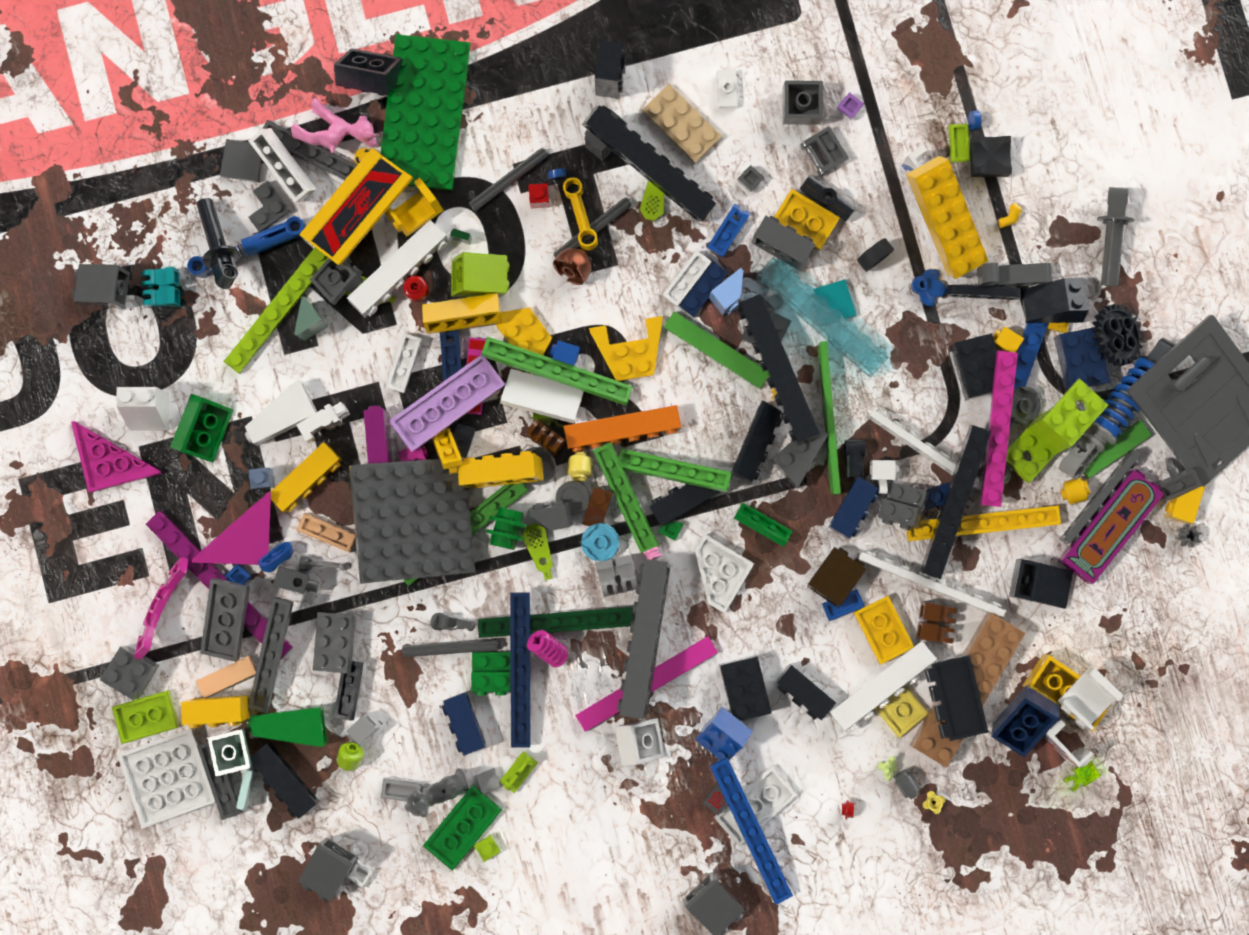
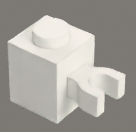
M872 460L870 461L869 481H878L877 493L887 494V481L896 480L899 474V467L896 465V461Z

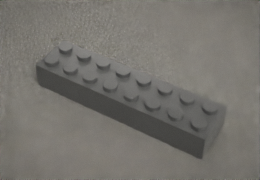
M644 559V563L640 564L639 575L642 578L641 583L638 582L636 587V594L639 597L638 602H634L633 613L636 616L635 621H631L630 633H633L632 641L629 640L627 644V652H630L629 660H625L624 663L626 678L625 680L622 679L620 691H623V697L619 699L617 711H620V716L647 719L671 565L668 562Z

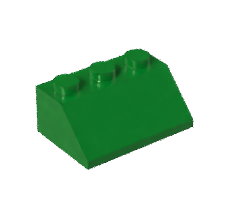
M191 394L170 447L213 463L234 410Z

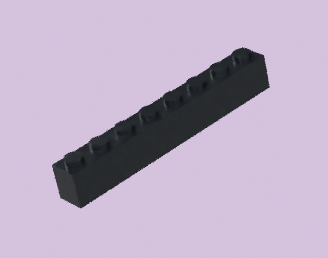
M600 105L595 106L581 125L697 222H703L716 205V202L712 200L713 196L706 191L702 192L698 188L699 184L692 179L688 180L680 168H674L670 165V160L667 157L657 154L655 152L656 148L648 142L645 144L636 131H630L626 128L627 124L622 119L613 117L609 108L604 105L602 107Z
M758 294L739 302L740 308L737 309L741 320L745 319L747 324L745 326L748 337L752 336L754 343H752L755 354L759 353L762 359L759 361L763 372L767 371L769 378H766L770 389L774 388L776 395L774 399L777 406H781L784 413H781L784 423L789 424L791 428L788 432L792 442L796 441L797 445H801L820 437L818 427L762 295Z
M969 425L920 568V572L938 579L942 578L992 432L990 430Z

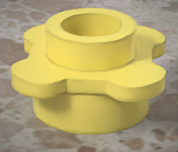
M929 791L926 801L922 804L923 808L930 809L933 813L939 814L943 803H945V798L942 795H936L933 791Z

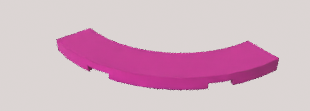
M180 557L169 571L168 575L171 576L166 584L162 583L143 621L145 629L143 635L138 636L134 658L141 660L150 651L160 615L173 590L187 572V558Z

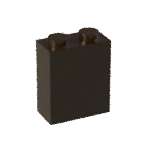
M834 547L807 587L840 609L865 573L866 568L862 561L857 558L853 560L848 556L849 553L841 547L838 549Z

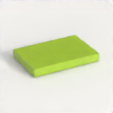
M170 690L112 707L121 744L179 728Z

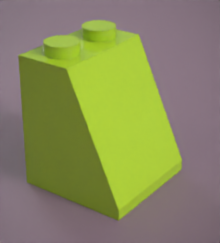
M462 252L452 258L451 296L474 297L498 293V296L507 294L509 290V280H507L509 262L507 261V255Z

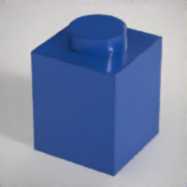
M558 340L557 345L553 344L550 355L553 356L552 359L575 366L580 353V347Z

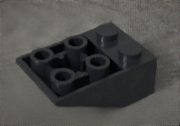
M1016 559L1009 597L1066 609L1073 571L1030 560Z

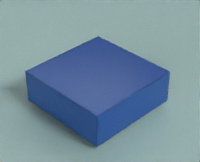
M236 564L224 576L228 581L244 585L252 578L250 573L241 564Z

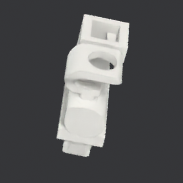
M342 402L335 406L327 404L324 406L326 410H320L296 424L308 443L315 442L313 434L321 429L332 430L336 426L340 427L344 424L342 420L351 414Z

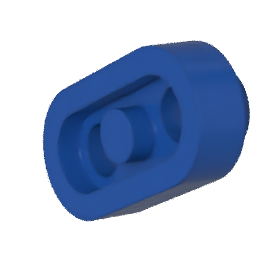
M281 543L258 561L263 572H272L281 563L290 559L294 553L291 543Z

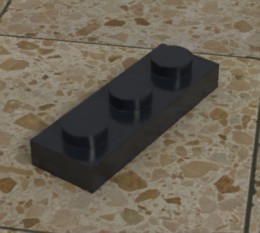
M352 661L351 673H341L334 718L354 720L363 662Z

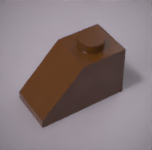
M594 487L583 525L591 526L597 523H604L613 495L612 492Z

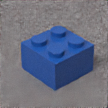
M721 707L704 725L695 740L713 753L719 760L725 757L730 760L743 748L753 731Z

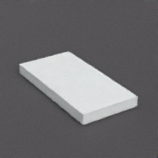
M511 369L500 404L575 423L584 391L544 377Z
M772 765L743 790L761 828L798 796ZM727 805L714 818L736 844L741 847L745 840Z

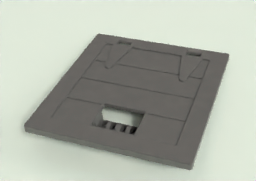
M1208 315L1126 390L1185 470L1191 467L1195 469L1203 487L1249 446V363L1215 316ZM1190 355L1195 363L1177 380H1171L1168 374ZM1219 459L1222 463L1214 469L1212 465Z

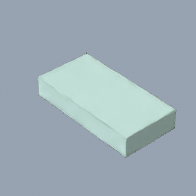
M252 768L244 771L236 806L240 810H245L249 805L256 774Z

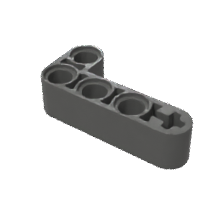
M985 263L977 268L978 286L1016 287L1051 282V263L999 266L998 263Z

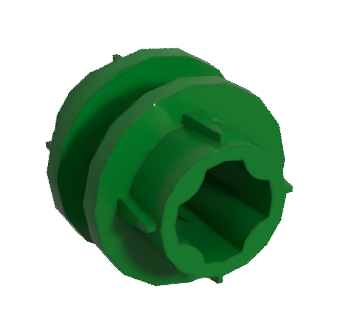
M499 507L496 517L490 516L489 520L496 521L494 530H486V533L491 534L490 545L515 550L517 541H524L523 537L518 536L520 527L527 528V524L522 523L523 512Z

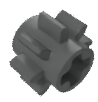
M1184 524V529H1177L1179 534L1175 539L1181 541L1180 546L1188 544L1189 548H1193V543L1201 542L1199 535L1202 533L1196 530V525L1190 528L1188 524Z

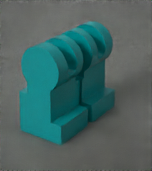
M172 266L165 267L164 269L141 271L143 278H150V280L142 281L143 287L154 288L159 286V290L149 289L142 291L143 296L151 297L150 299L143 300L144 307L181 306L180 289L176 288L180 287L178 269Z

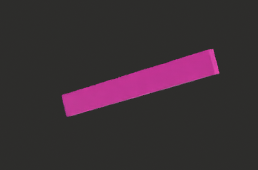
M709 636L656 666L651 692L717 654L718 652ZM620 688L575 715L585 732L619 712L617 711L618 701L623 697V691H620Z

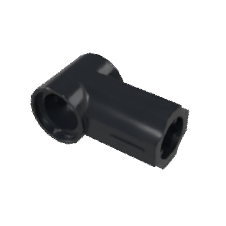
M845 440L844 456L846 457L847 477H864L863 457L865 456V440Z

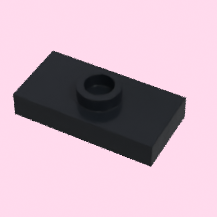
M457 423L453 438L461 457L467 458L476 429Z

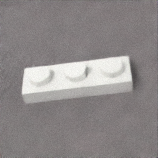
M696 250L663 293L662 297L675 307H678L712 261Z
M403 333L386 388L405 394L422 342L421 338Z

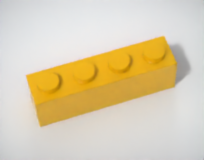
M498 293L422 305L423 324L427 334L502 323L501 304Z
M323 442L271 491V500L282 512H292L297 508L298 501L302 498L306 499L313 492L311 490L316 485L320 486L327 479L325 476L328 473L335 472L341 466L339 463L342 459L328 444Z

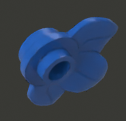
M937 269L924 271L922 276L915 277L911 283L912 291L918 294L921 302L927 306H934L935 297H941L947 293L945 284L938 280L940 271Z

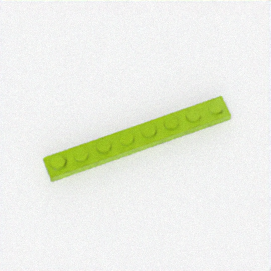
M314 248L223 362L240 374L312 285L311 277L329 258Z

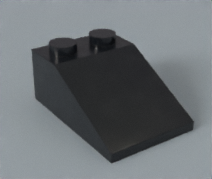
M1063 278L1021 290L1026 323H1083L1089 311L1084 278Z

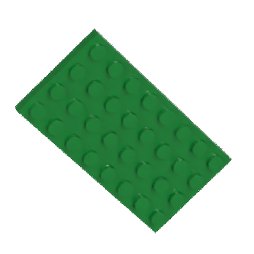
M400 34L395 36L393 56L402 58V65L396 87L388 94L380 154L413 177L407 186L417 187L414 181L421 178L429 189L453 191L471 49L470 42Z

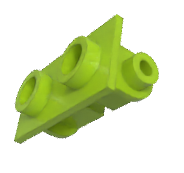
M522 751L499 782L504 785L503 787L506 790L515 793L538 762L525 751Z

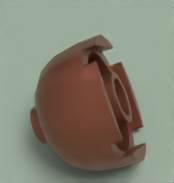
M567 248L561 251L553 261V267L560 276L562 274L568 276L569 279L567 281L575 285H582L591 273L592 265L590 259L582 249Z

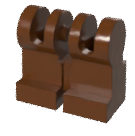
M534 420L526 431V437L539 446L544 441L542 448L557 457L567 441L554 431L549 434L551 430L538 420Z
M921 602L919 619L926 621L925 623L918 622L916 639L953 644L954 639L947 638L945 633H955V629L945 625L944 627H939L938 623L939 621H944L945 624L956 623L957 619L949 618L948 613L957 614L958 608Z

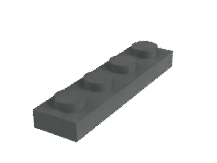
M209 743L197 746L221 820L241 814L242 811L236 808L238 799L229 773L216 776Z

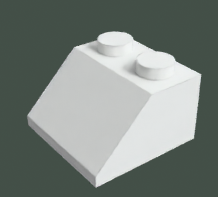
M658 718L615 727L621 765H637L664 757Z

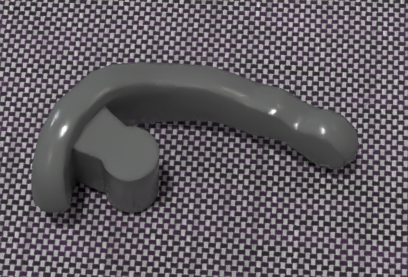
M435 613L430 620L433 630L453 631L456 629H467L468 631H473L475 629L474 621L468 622L467 620L452 618L444 613Z

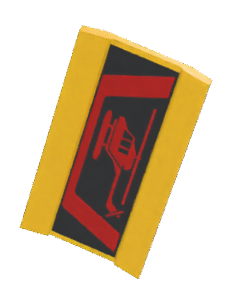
M371 148L299 235L337 265L341 266L366 234L375 227L376 222L380 221L381 216L411 182L413 177Z

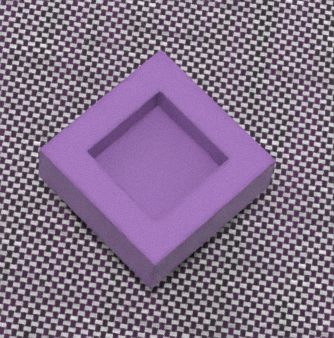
M849 92L837 109L852 120L864 103Z

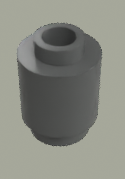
M907 769L900 771L894 776L895 784L904 798L909 797L911 800L920 794L919 790H921L919 783Z

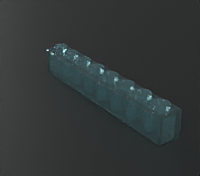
M772 257L756 276L758 281L777 295L790 309L869 378L889 358L884 349L879 346L876 347L869 336L860 333L854 323L845 320L839 310L829 306V302L824 297H819L814 293V289L809 284H804L798 274L793 271L790 272L786 268L785 263L780 259Z

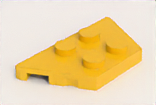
M531 308L501 312L502 323H496L495 325L507 342L544 356L547 347L552 341V337Z

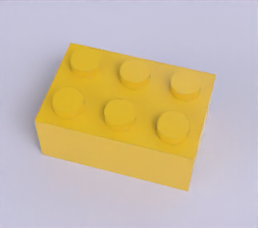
M249 695L181 701L182 725H188V728L192 729L201 728V726H206V724H208V727H219L227 722L228 726L243 724L244 720L250 719V708H248Z

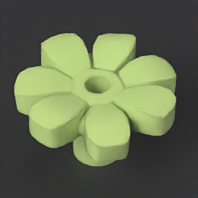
M890 756L889 761L885 763H878L877 768L884 771L883 775L886 776V781H891L894 772L897 771V766H895L897 763L896 758Z

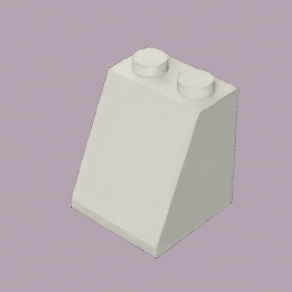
M117 387L116 407L130 431H168L169 392L157 387Z

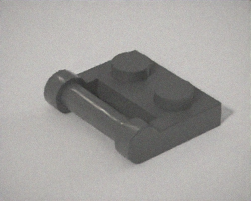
M830 126L800 144L817 168L819 177L849 159ZM813 143L817 144L828 162L827 165L824 166L811 146Z

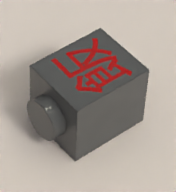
M717 783L702 800L717 815L727 806Z

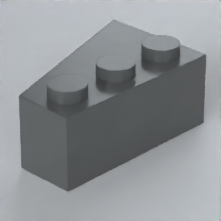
M816 421L820 437L801 445H797L796 441H791L770 460L795 489L799 487L828 436Z

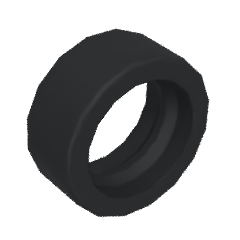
M883 238L866 250L857 259V262L867 272L894 251V248L886 238Z

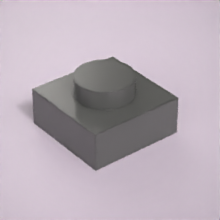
M750 165L738 177L737 181L752 192L763 181L764 176Z

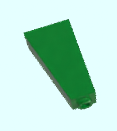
M323 706L250 716V720H248L249 732H252V736L318 747L328 745Z

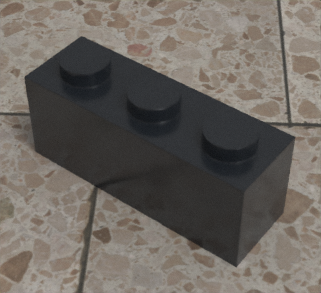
M791 664L787 666L775 681L778 684L776 688L784 695L788 692L793 696L791 701L798 707L802 705L808 709L806 713L814 720L819 718L822 721L836 704L832 698Z

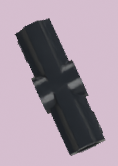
M811 175L807 177L800 187V190L816 200L820 206L830 210L845 222L856 209V207L840 197L834 189L826 187ZM830 195L832 197V201L826 202L823 199V196Z

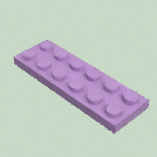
M480 355L389 420V423L409 450L414 452L503 388L505 383L488 360Z

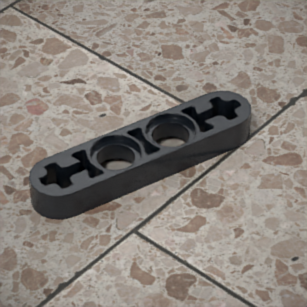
M948 285L947 296L1020 300L1021 289L1012 287Z

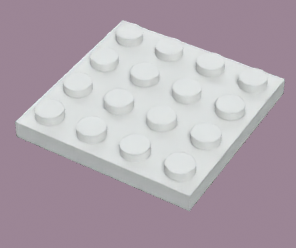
M193 728L117 754L141 829L215 803L197 748L199 744Z

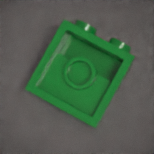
M472 652L471 692H476V696H486L487 692H495L496 696L507 695V692L511 691L510 652Z

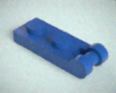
M737 204L733 205L707 246V249L722 258L751 214L748 211L744 212L739 209L740 206ZM734 215L741 218L739 222L733 219Z

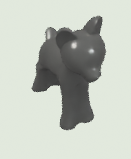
M457 768L455 775L444 777L432 785L424 784L422 792L415 790L407 797V803L404 806L405 810L411 812L416 817H427L429 806L432 807L434 804L454 799L462 791L469 790L464 773L460 768Z

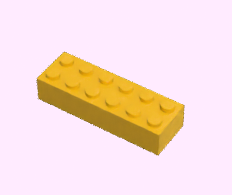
M938 156L907 173L906 177L946 274L957 279L988 262V257L949 159Z

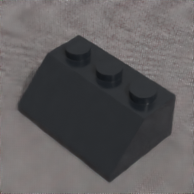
M351 48L334 64L336 86H341L345 89H356L361 92L377 93L380 96L388 95L396 87L402 58Z

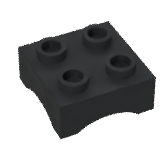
M973 136L970 139L971 177H1009L1012 174L1011 136Z

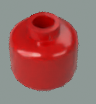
M411 276L404 282L403 292L410 301L421 302L428 296L429 287L422 277Z

